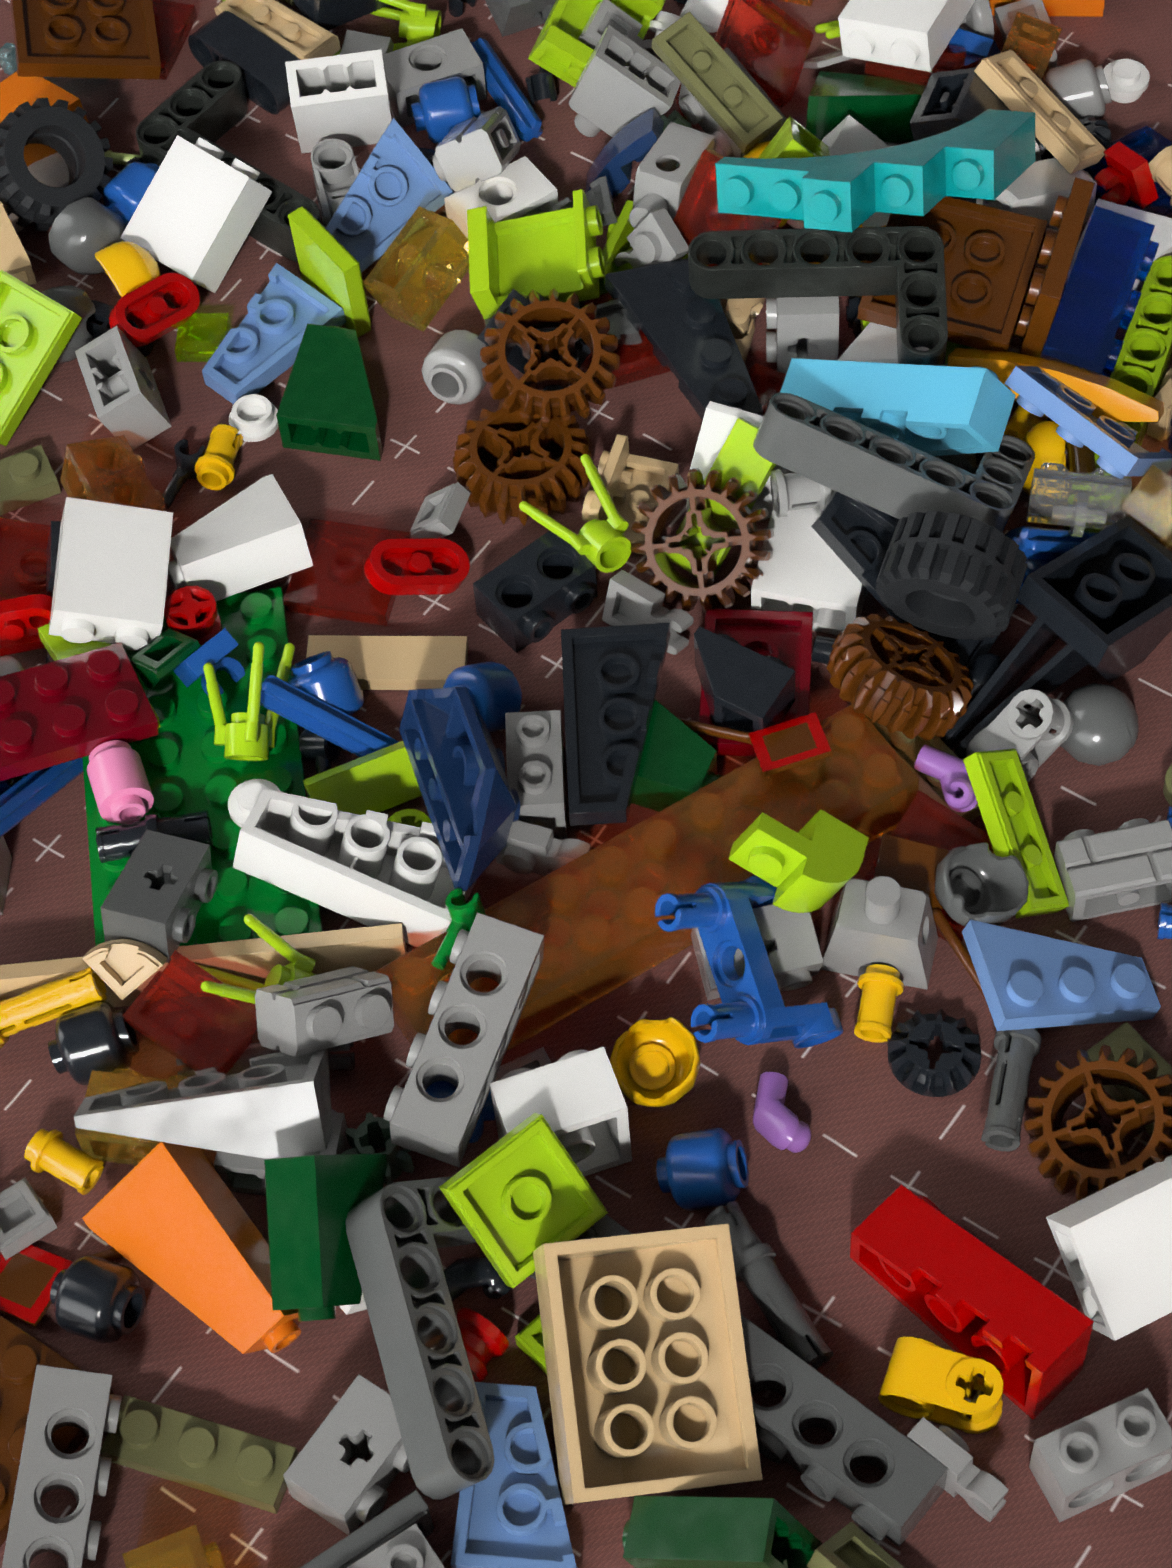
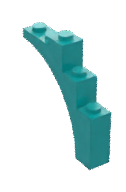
M987 109L971 121L931 137L883 149L843 155L771 159L723 157L715 163L718 213L803 220L804 228L853 232L875 212L924 216L945 196L995 200L1035 162V113Z

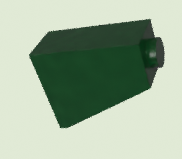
M820 71L808 98L806 129L822 141L828 133L850 115L883 142H914L909 123L928 81Z
M307 324L276 415L283 448L381 461L383 451L378 421L356 330L338 326Z
M655 700L631 803L698 824L706 805L714 806L722 789L723 775L717 773V750Z
M386 1153L309 1155L264 1160L273 1311L298 1309V1321L336 1319L335 1306L360 1304L362 1296L360 1281L346 1233V1217L353 1206L383 1189L387 1168Z
M635 1496L631 1517L624 1526L622 1536L623 1558L635 1568H808L807 1565L815 1550L823 1544L774 1498Z

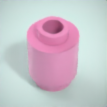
M120 740L104 742L91 751L87 775L100 816L108 822L122 825L139 821L151 809L154 803V797L139 753L133 750L127 742Z

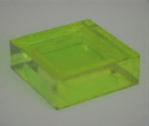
M194 313L189 321L178 327L174 350L177 362H208L231 329L229 313Z

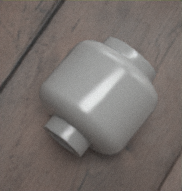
M1085 58L1052 68L1046 74V86L1077 119L1093 116L1098 120L1105 114V104L1112 103L1102 65L1094 67L1093 63Z
M467 330L447 332L436 342L424 358L422 366L423 380L430 392L438 399L449 404L463 405L472 402L488 383L482 377V368L487 364L482 362L480 358V349L486 345L477 339L478 335Z

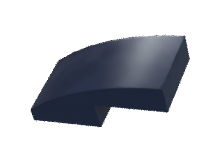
M655 108L650 109L626 125L602 149L587 173L585 193L591 190L589 186L591 182L603 176H606L609 182L612 197L617 196L631 182L632 161L642 162L663 133L664 122Z

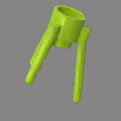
M377 0L403 11L383 7L370 13L400 21L399 37L407 38V42L395 43L392 51L440 36L442 13L440 10L427 8V4L408 0ZM339 50L332 56L340 55L341 50Z
M583 454L581 462L608 517L607 520H591L581 528L579 534H575L527 501L520 502L519 508L533 520L569 543L579 554L585 555L599 571L604 573L614 572L627 562L631 554V542L623 535L629 524L618 513L591 457L588 454Z
M260 641L256 642L253 646L247 712L232 713L231 723L227 724L214 666L210 662L205 663L203 666L215 725L214 745L225 746L224 758L264 761L268 760L269 749L275 748V729L279 715L269 709L266 718L265 715L259 714L264 666V644ZM293 643L285 645L276 677L285 682H288L292 666L291 663L295 651Z
M252 914L245 915V924L290 962L285 966L275 965L269 972L264 984L196 963H192L188 967L190 974L209 980L202 982V991L255 1004L256 989L276 984L283 986L285 982L316 975L312 973L316 963L315 959L299 953Z

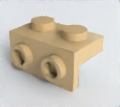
M617 434L611 452L603 451L598 465V472L618 513L629 524L623 535L632 544L645 540V534L636 533L631 530L632 523L635 521L649 522V518L638 509L640 502L648 501L658 506L659 504L652 496L651 488L660 484L671 493L668 477L672 474H679V464L629 454L628 436ZM589 490L583 504V521L589 522L594 519L607 520L608 517L595 491ZM639 552L638 554L646 555V552Z

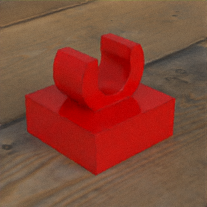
M1120 141L1104 151L1108 167L1101 170L1094 179L1105 190L1112 189L1101 196V200L1124 205L1130 199L1144 209L1159 198L1148 161Z

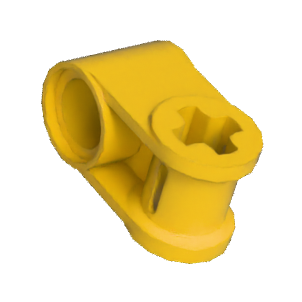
M900 1337L895 1343L878 1399L882 1405L898 1414L915 1419H922L924 1417L927 1420L953 1427L966 1433L980 1434L996 1426L1002 1416L1003 1380L996 1367L984 1359L950 1351L924 1339ZM978 1373L982 1374L983 1378L978 1377ZM973 1389L984 1392V1394L979 1395L976 1403L965 1400V1398H969L972 1395ZM966 1414L972 1415V1419L967 1418Z

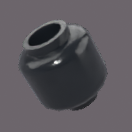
M106 1001L94 1003L59 1017L55 1027L56 1039L48 1042L49 1054L57 1072L62 1074L68 1071L70 1076L81 1085H89L126 1071L132 1064V1053L139 1051L136 1031L128 1013L124 1008L116 1010Z
M82 1256L74 1261L67 1270H61L57 1274L51 1287L50 1300L55 1305L54 1312L57 1323L65 1331L99 1343H113L124 1334H130L135 1330L144 1313L146 1294L145 1290L140 1286L137 1274L130 1267L97 1256Z

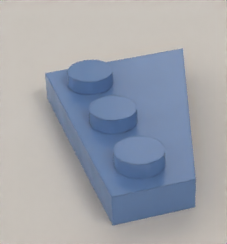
M393 118L327 224L326 229L359 262L362 273L445 204L444 198L454 194V192L445 181L440 180L435 168Z
M278 263L269 272L270 282L261 294L255 293L247 304L248 313L237 328L229 330L202 369L205 384L233 405L239 398L245 395L260 392L294 364L307 324L341 327L346 323L342 307Z
M1015 366L1004 383L1019 394L1016 402L1021 407L1039 417H1043L1045 414L1059 426L1056 432L1060 437L1079 448H1083L1084 445L1099 456L1096 463L1114 477L1123 479L1125 476H1166L1171 470V453L1163 448L1160 452L1145 450L1134 442L1135 436L1138 433L1136 430L1122 421L1118 423L1107 416L1101 415L1099 418H1096L1092 415L1095 406L1090 400L1039 367Z
M969 920L962 931L997 1031L1153 1019L1161 1008L1143 959L1140 957L975 920Z
M475 1382L492 1443L495 1461L493 1470L487 1479L460 1491L451 1568H577L536 1387Z

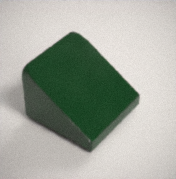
M169 628L135 654L130 661L144 685L152 689L171 674L186 658L198 650L201 645L198 640Z

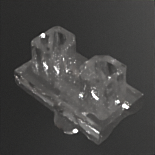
M1044 462L1040 469L1034 468L1026 512L1027 522L1070 526V536L1082 537L1085 528L1104 530L1125 517L1132 489L1131 478L1119 479L1102 468H1097L1090 474L1069 472L1063 464Z

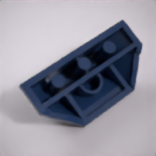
M466 687L409 690L399 730L455 889L460 888L462 891H467L506 846L512 822H517L520 816L519 795L515 788H510L505 775L503 752L500 748H495L488 727Z

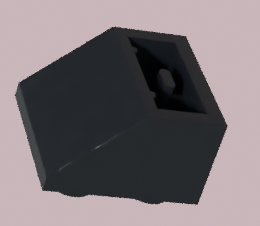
M974 67L932 73L909 124L914 141H918L967 123L987 109L1011 110L974 72L977 68Z

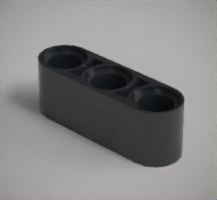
M223 11L189 36L188 45L190 51L201 66L205 67L216 61H230L240 67L246 97L272 115H276L291 104L285 62L300 59L229 11Z

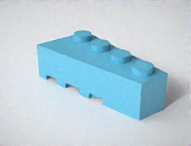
M800 358L791 359L780 393H790L802 397L932 456L998 452L1016 396L998 379L996 373L984 367Z

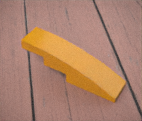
M956 348L948 355V366L984 367L996 373L1003 384L1015 366L1039 367L1090 400L1095 406L1092 415L1096 418L1103 415L1115 421L1159 422L1164 414V402L1116 379L1064 362L1014 352ZM1004 384L1009 390H1011L1016 395V399L1019 394H1017L1014 390H1012L1010 387Z

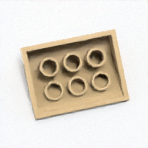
M729 1224L546 1243L534 1250L533 1258L562 1505L762 1480Z

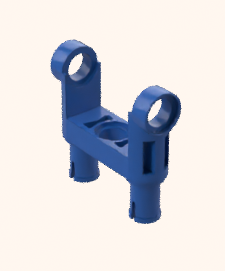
M756 875L745 881L708 883L699 888L695 893H666L660 896L655 905V917L675 916V919H665L657 922L664 931L673 932L681 929L698 928L722 1004H701L693 1010L691 1027L711 1026V1029L698 1030L693 1034L703 1043L735 1038L745 1045L792 1040L794 1048H807L830 1041L844 1032L836 1008H828L827 1002L788 1007L784 1005L753 912L754 908L771 905L777 888ZM738 948L742 951L745 959V971L742 977L737 974L734 965V955Z

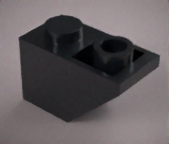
M699 626L694 633L695 667L714 725L751 733L781 723L795 702V670L789 668L776 657L763 656L741 646L734 638L726 634H715Z

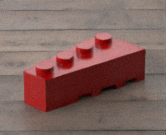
M900 1185L851 1232L850 1258L957 1353L984 1359L993 1364L1001 1374L1003 1394L1032 1420L1083 1370L1094 1321L946 1217L927 1197L923 1195L917 1196L903 1185Z

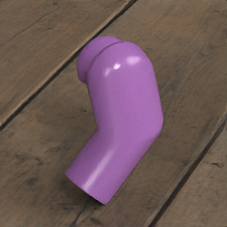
M925 744L917 756L914 769L940 780L945 802L952 810L962 813L973 809L977 804V800L964 761Z
M764 1072L759 1078L753 1112L754 1127L771 1145L779 1150L787 1149L793 1153L801 1152L808 1146L811 1140V1129L807 1123L799 1121L798 1116L784 1105L788 1078L780 1073Z

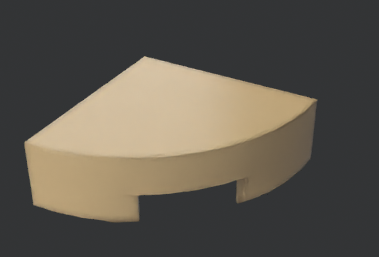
M129 939L110 940L98 944L90 949L82 958L121 1000L126 998L160 969L167 960L161 952L150 945Z

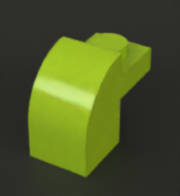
M822 809L798 833L762 812L735 840L728 859L777 888L773 905L790 912L808 913L825 905L858 872L863 862L869 837Z

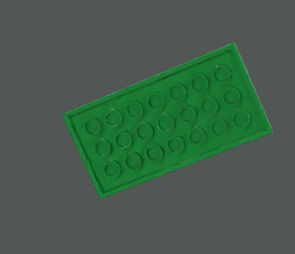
M281 587L237 593L216 601L217 613L223 629L226 628L239 644L226 657L237 660L245 671V676L237 683L225 671L220 670L215 673L218 684L224 690V693L221 694L227 724L231 723L232 713L247 712L253 646L256 642L260 641L264 644L262 683L268 675H277L284 647L289 643L285 604ZM165 617L163 619V627L161 630V634L164 633L167 629H169ZM125 650L129 660L141 651ZM132 665L148 701L159 716L161 726L158 728L159 735L129 743L131 748L137 751L141 757L154 797L151 809L139 821H144L145 816L157 814L159 818L187 815L203 810H208L211 821L213 846H210L212 869L218 873L217 888L212 900L209 903L203 902L199 909L190 940L187 943L181 942L179 946L261 938L245 924L244 917L247 914L254 915L279 936L322 932L320 905L233 868L241 827L235 824L230 817L228 799L231 792L239 784L251 779H264L274 783L283 793L307 797V791L303 783L305 779L303 757L299 749V725L279 715L275 729V748L269 749L268 760L238 761L224 758L225 746L214 745L215 725L209 697L203 691L201 685V677L187 688L173 671L152 689H149L144 685ZM290 670L289 678H290V676L293 675V673H292L291 670ZM260 705L259 714L265 715L266 718L268 709ZM88 755L82 757L95 945L97 946L105 942L101 906L130 857L101 863L96 843V827L122 824L108 822L100 816L87 775Z

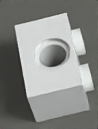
M523 156L510 163L502 174L485 181L478 180L475 185L444 198L447 220L468 242V209L486 206L495 223L553 211L552 206L558 203V192L526 156Z

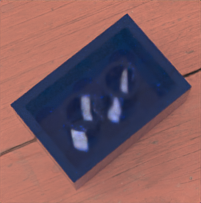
M1095 205L1040 358L1063 362L1107 377L1111 376L1124 341L1114 337L1118 327L1125 330L1128 329L1142 293L1132 289L1136 279L1145 282L1160 244L1150 240L1155 225Z

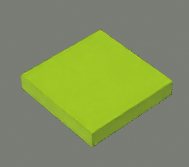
M301 206L288 214L302 280L344 309L346 319L344 325L348 329L356 330L357 338L370 331L371 320L359 262L306 208L304 209Z
M533 1113L439 1186L503 1282L511 1288H515L535 1272L534 1250L546 1243L573 1241L608 1213L543 1115L539 1113Z

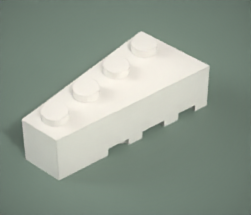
M263 788L240 830L233 868L369 927L402 923L405 942L436 955L452 922L445 899L455 888L432 823L422 822L421 828L387 821L388 814L367 810L366 814L362 815L337 810L336 803ZM476 881L467 891H462L466 902L472 892V889Z

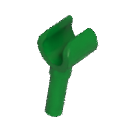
M460 888L452 890L447 895L445 904L452 922L431 962L435 968L444 970L450 959L459 931L461 929L470 931L477 912L486 915L479 893H475L469 903H466Z

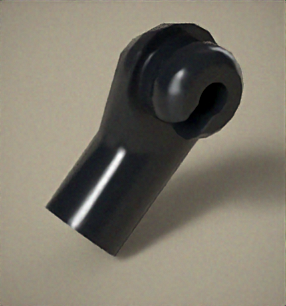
M486 1256L459 1258L443 1270L452 1302L470 1288L482 1287L484 1294L491 1299H499L512 1289L506 1286Z

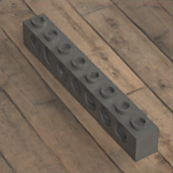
M605 1215L575 1240L629 1235L632 1233L611 1217ZM533 1272L529 1277L536 1280L535 1272ZM741 1315L751 1396L761 1390H773L783 1397L779 1404L772 1407L760 1406L752 1400L759 1452L775 1463H780L783 1459L802 1473L800 1478L812 1493L828 1502L834 1498L852 1511L851 1517L853 1521L867 1535L879 1541L886 1537L896 1546L900 1547L945 1490L948 1467ZM822 1427L833 1435V1439L823 1445H814L805 1441L801 1434L808 1428ZM868 1464L879 1468L883 1472L884 1477L876 1483L867 1484L857 1480L851 1472L860 1465Z

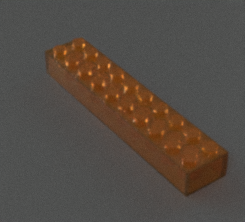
M851 704L820 722L832 750V756L766 777L763 776L759 762L755 758L485 909L486 916L544 935V958L506 1051L693 945L690 936L692 929L667 932L659 927L657 922L665 919H675V916L655 917L657 900L666 893H695L699 888L708 883L739 882L754 876L753 873L735 864L728 858L735 840L762 812L798 833L822 809L869 837L868 843L881 837L883 833H888L916 816L919 779L865 714L855 713L854 705ZM447 931L376 970L377 973L389 976L392 987L394 1021L411 1045L418 1032L427 1034L434 1018L433 1015L428 1014V1009L435 987L440 980L449 982L456 965L450 963V959L444 970L437 969L431 964ZM482 977L474 980L469 986L478 992H490L496 989L499 984L491 978ZM458 1029L453 1031L447 1038L455 1044L466 1045L475 1041L478 1036L471 1030Z

